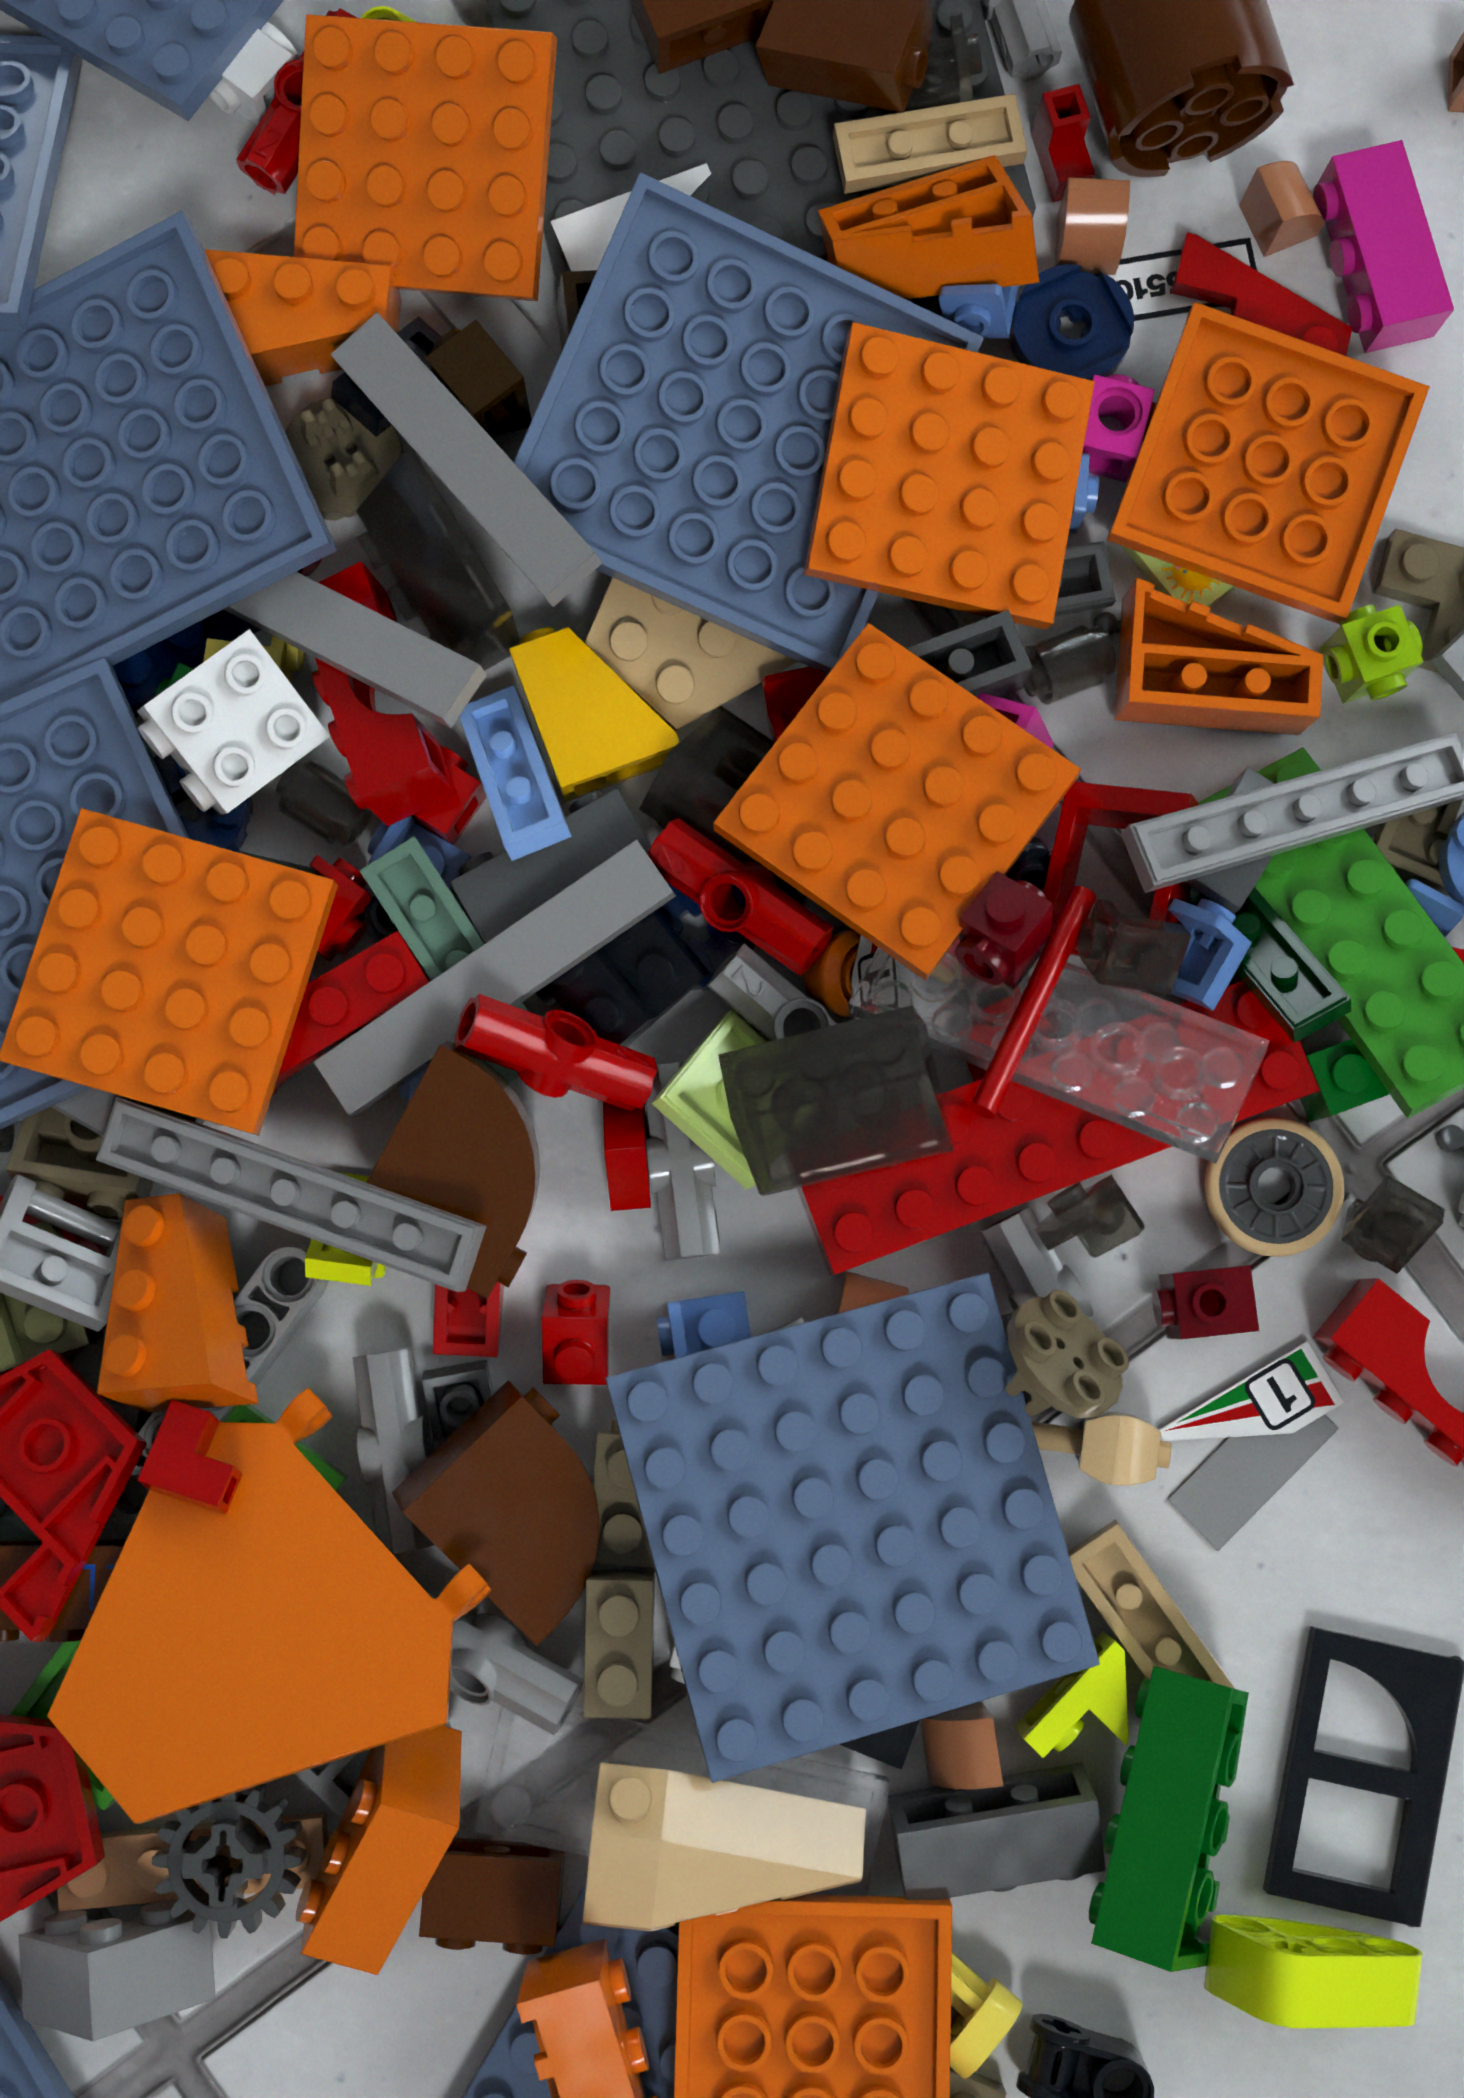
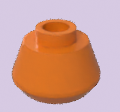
M846 930L833 935L810 969L802 975L809 995L835 1014L844 1017L854 1016L851 977L861 937L855 930Z

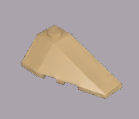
M600 1762L591 1833L583 1924L655 1931L675 1926V1923L711 1914L718 1916L735 1912L741 1907L780 1898L785 1900L861 1882L863 1876L866 1809L723 1780L712 1783L708 1777L673 1770Z

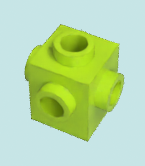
M1373 604L1349 612L1348 618L1340 622V627L1320 647L1324 657L1326 672L1330 680L1335 684L1342 704L1369 695L1371 701H1376L1403 690L1408 686L1405 678L1424 662L1421 656L1423 646L1420 633L1413 622L1406 620L1400 604L1377 612Z

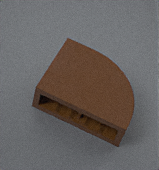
M774 0L755 46L768 85L904 113L913 88L918 89L921 87L927 71V51L932 33L930 0Z
M446 1041L439 1045L366 1183L486 1225L487 1227L467 1288L487 1299L496 1282L509 1288L527 1255L526 1251L516 1247L532 1215L539 1187L540 1160L535 1131L521 1100L503 1077L478 1057L455 1050V1045Z
M508 1380L416 1468L392 1494L402 1513L460 1570L470 1564L492 1590L487 1597L538 1646L567 1616L586 1586V1579L591 1574L598 1549L599 1511L593 1484L586 1468L574 1450L551 1425L560 1417V1414L534 1387L523 1396Z

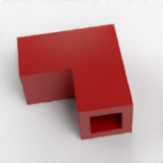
M1080 84L1043 93L1031 133L1053 202L1062 200L1069 177L1094 179L1095 176L1084 140L1091 117Z
M603 1102L604 1153L611 1211L651 1208L644 1106L642 1109L635 1108L633 1111H629Z
M171 1399L137 1481L149 1490L226 1515L243 1474L234 1465L206 1457L220 1421L209 1411Z

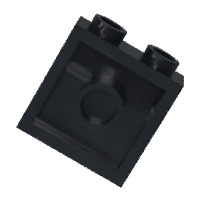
M657 909L535 994L544 1003L551 1006L558 1003L563 1011L580 1017L591 1026L597 1037L628 1047L711 973L662 912Z

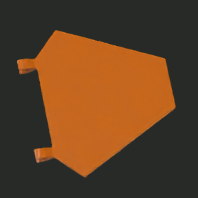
M309 1387L289 1403L275 1423H219L206 1457L234 1465L243 1474L226 1515L149 1490L47 1714L50 1721L135 1824L163 1817L448 1724L454 1622L476 1607L492 1590L470 1564L465 1566L451 1579L437 1598H432L296 1448L297 1442L314 1434L333 1416Z

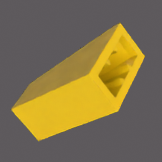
M551 627L534 630L519 640L520 645L509 648L514 668L565 803L590 792L610 787L681 761V744L676 732L569 627L556 632Z

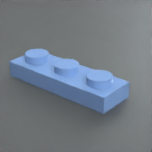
M515 685L468 703L459 717L503 845L511 861L572 837Z

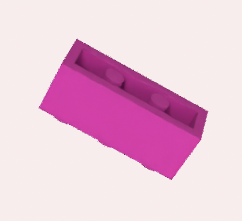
M1403 140L1332 156L1314 187L1313 199L1326 223L1331 240L1330 263L1332 270L1337 277H1342L1348 296L1346 307L1348 323L1354 333H1359L1364 353L1434 337L1454 311V306Z

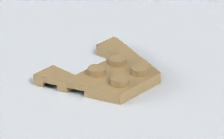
M613 577L584 642L674 731L762 682L763 677L779 673L798 662Z

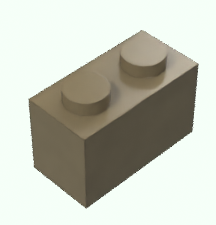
M592 1570L589 1578L586 1579L583 1718L651 1719L654 1674L655 1571Z

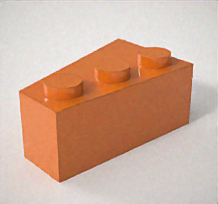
M996 155L818 210L827 262L904 299L940 295V290L943 286L998 284L1001 287L1039 283L1032 214Z
M205 249L265 387L283 383L282 377L316 369L319 370L320 374L342 370L330 354L376 312L380 314L396 333L398 332L402 300L399 290L395 287V276L391 265Z
M1136 577L1122 599L1114 720L1300 735L1320 718L1323 654L1254 625L1248 624L1244 627L1210 613L1211 608L1193 600L1190 604L1155 590V584Z
M181 1193L125 1200L97 1394L146 1413L167 1411L171 1399L196 1408L259 1404L256 1385L247 1380L242 1349L249 1345L246 1328L237 1323L232 1293L238 1291L239 1288L225 1217Z
M442 1725L370 1749L340 1823L329 1838L316 1880L308 1879L299 1898L296 1921L304 1923L301 1945L302 1955L374 1975L379 1974L459 1829L462 1731Z
M606 1939L527 1961L516 2006L522 2023L533 2022L540 2053L534 2054V2064L539 2080L547 2079L551 2098H646L640 2072L649 2070L644 2038L639 2026L628 2029L622 2003L631 2001L629 1980L623 1959L611 1960Z

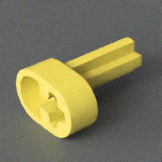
M952 1951L951 2007L959 2015L951 2024L950 2067L961 2078L966 2079L984 2063L1013 2026L1021 2012L1023 2002L997 1978H992L986 1983Z

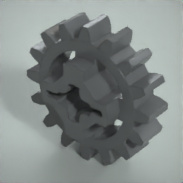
M266 1784L256 1786L249 1795L242 1794V1791L175 1812L180 1822L167 1821L159 1829L157 1835L164 1842L170 1844V1846L160 1849L152 1857V1865L168 1868L169 1873L155 1887L157 1894L172 1891L176 1893L179 1899L173 1905L170 1914L175 1918L188 1909L195 1913L192 1931L199 1934L207 1923L212 1920L217 1921L220 1938H228L234 1930L237 1920H241L243 1927L251 1934L262 1923V1910L267 1915L276 1918L286 1905L280 1893L293 1894L300 1884L301 1878L295 1872L289 1870V1868L301 1865L307 1855L306 1849L291 1846L290 1841L303 1828L301 1821H292L284 1824L280 1816L285 1811L289 1802L284 1797L271 1806L265 1803L263 1800L266 1794ZM216 1815L215 1822L211 1826V1836H199L196 1840H189L198 1823L210 1816ZM250 1819L265 1832L266 1836H263L250 1822ZM225 1844L230 1846L232 1858L242 1859V1862L234 1871L233 1868H230L229 1857L218 1855V1852ZM264 1874H271L267 1885L261 1891L244 1899V1892L248 1888V1879H261ZM196 1881H197L207 1892H205V1891L196 1883Z

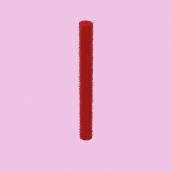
M1075 886L1069 894L970 1104V1109L981 1117L993 1119L999 1109L1096 901V895L1090 889Z

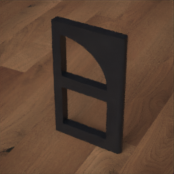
M1310 1626L1263 1889L1267 1894L1401 1923L1412 1928L1421 1927L1464 1679V1660L1455 1655L1449 1657ZM1330 1659L1361 1670L1376 1681L1392 1698L1405 1721L1409 1733L1412 1757L1410 1770L1314 1749ZM1309 1778L1405 1799L1390 1889L1293 1868Z

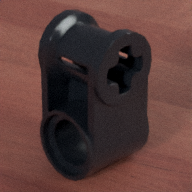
M1048 2014L1033 2015L1030 2029L1035 2033L1027 2070L1019 2072L1016 2087L1023 2094L1030 2098H1154V2085L1141 2054L1133 2044L1122 2038L1082 2028L1060 2017ZM1128 2068L1135 2072L1132 2083L1124 2090L1117 2092L1103 2087L1106 2075L1114 2069Z

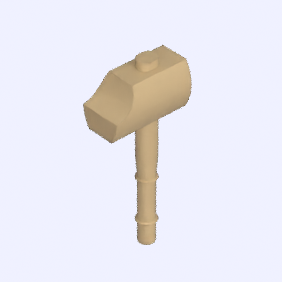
M1118 1412L1102 1413L1097 1418H1084L1083 1429L1031 1421L1039 1449L1079 1455V1469L1100 1482L1120 1486L1142 1484L1156 1479L1157 1467L1169 1469L1172 1443L1161 1441V1432L1147 1421L1136 1416Z

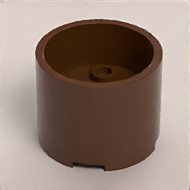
M1075 0L1071 8L1069 26L1111 160L1114 166L1122 173L1136 177L1165 176L1170 170L1169 163L1192 159L1207 152L1209 161L1213 162L1256 138L1284 112L1281 98L1287 88L1293 86L1294 83L1267 0Z

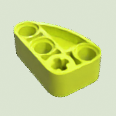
M1220 1914L1212 1916L1204 1988L1214 1996L1251 2016L1277 2026L1299 2029L1413 2026L1416 2023L1423 1955L1418 1948L1393 1939L1320 1924L1249 1915Z

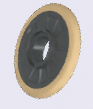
M1263 1117L1237 1126L1218 1143L1206 1168L1205 1197L1215 1223L1232 1242L1255 1254L1282 1257L1294 1255L1311 1248L1332 1229L1342 1208L1344 1178L1334 1151L1317 1132L1291 1119ZM1269 1168L1280 1170L1287 1176L1290 1182V1194L1286 1201L1280 1205L1269 1204L1259 1193V1178Z

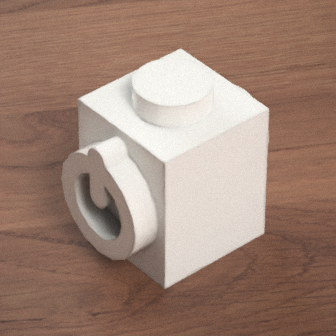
M266 22L261 30H256L224 71L222 80L209 95L210 99L225 113L233 115L237 111L257 126L276 96L274 80L277 72L285 64L299 59L296 49L281 31L271 23Z

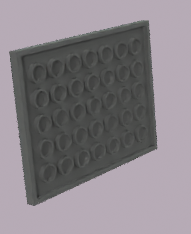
M486 0L493 28L552 32L557 38L543 233L558 290L562 272L571 270L550 221L632 191L640 172L660 181L707 163L711 175L697 188L691 197L827 261V254L818 210L894 187L888 186L844 194L833 141V130L835 123L901 112L769 86L755 47L759 38L659 74L632 12V0ZM930 0L932 33L927 51V71L921 87L918 89L913 88L904 112L1005 95L979 0ZM1018 164L1003 167L1031 212L1033 219L1036 205L1025 165Z

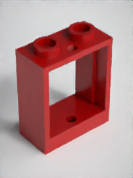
M1074 782L1064 795L1043 891L1048 901L1053 903L1052 930L1072 888L1075 887L1088 825L1125 829L1134 823L1198 806L1199 803L1190 793ZM1181 882L1155 890L1148 926L1087 918L1070 955L1088 957L1091 956L1092 948L1115 951L1114 957L1124 962L1137 965H1152L1154 957L1164 958L1182 926V923L1167 909L1174 898L1187 902L1190 885Z

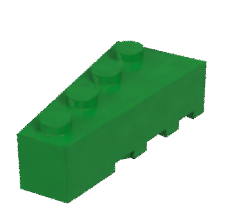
M1153 1666L1151 1679L1145 1678L1142 1681L1135 1705L1136 1717L1141 1719L1136 1746L1130 1745L1128 1747L1120 1770V1783L1126 1787L1120 1814L1115 1813L1112 1816L1105 1836V1853L1111 1855L1105 1883L1100 1882L1096 1886L1089 1907V1922L1095 1925L1091 1944L1169 1972L1207 1966L1210 1942L1198 1938L1199 1927L1205 1920L1208 1911L1213 1912L1217 1905L1220 1882L1215 1881L1213 1872L1208 1870L1210 1856H1216L1227 1839L1230 1820L1228 1804L1226 1801L1219 1800L1221 1786L1229 1788L1236 1779L1248 1692Z

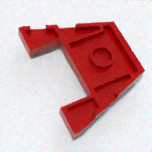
M1187 232L1181 246L1171 294L1222 305L1231 309L1230 315L1341 355H1347L1352 332L1351 326L1198 235ZM1155 402L1151 404L1146 429L1155 407Z
M50 1349L0 1376V1497L42 1541V1545L0 1588V1609L31 1642H43L51 1633L147 1444L101 1395L97 1394V1391L60 1353Z
M0 1714V1922L96 1866L105 1857L87 1765L50 1719Z

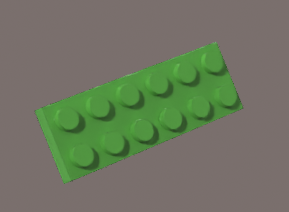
M1302 747L1257 772L1276 784L1321 770L1305 748ZM1232 785L1198 802L1199 805L1226 798ZM1365 829L1273 855L1254 887L1350 996L1351 1012L1337 1020L1405 1117L1409 1119L1464 1089V963Z

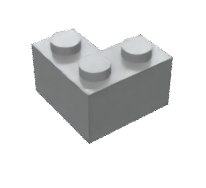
M164 1900L147 1904L140 1909L141 1917L125 1922L117 1918L88 1919L87 1912L84 1910L64 1911L46 1917L44 1919V1928L19 1935L23 2020L93 2042L216 1999L210 1921L199 1934L193 1932L195 1913L191 1910H186L175 1918L170 1914L177 1900Z

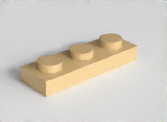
M1015 93L835 123L833 130V141L844 194L900 185L992 155H996L1002 167L1024 164L1028 151Z
M1116 1519L1068 1551L1075 1578L1146 1678L1151 1679L1153 1666L1234 1688L1230 1679Z

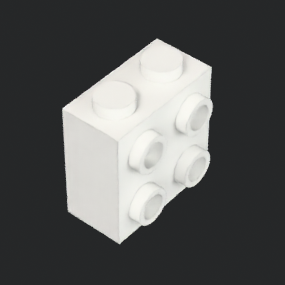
M250 629L137 711L145 721L138 727V730L148 745L161 759H164L169 754L174 758L186 774L179 782L191 800L203 812L212 807L218 816L229 813L330 737Z

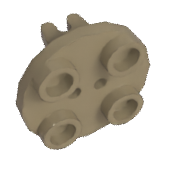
M331 397L310 403L292 418L285 430L310 490L325 520L336 521L343 517L349 518L372 511L388 498L392 491L396 490L403 481V449L396 429L391 425L376 437ZM350 448H357L354 454L347 453ZM329 459L336 460L333 465H326V462Z
M1054 1290L1046 1297L1031 1298L1013 1311L1007 1326L1009 1350L1018 1372L1006 1386L1005 1390L1010 1396H1016L1021 1391H1026L1031 1395L1030 1401L1025 1406V1412L1028 1415L1034 1416L1053 1407L1076 1418H1097L1117 1403L1123 1386L1121 1374L1129 1367L1128 1356L1117 1341L1105 1337L1096 1324L1081 1312V1308L1073 1296L1062 1290Z

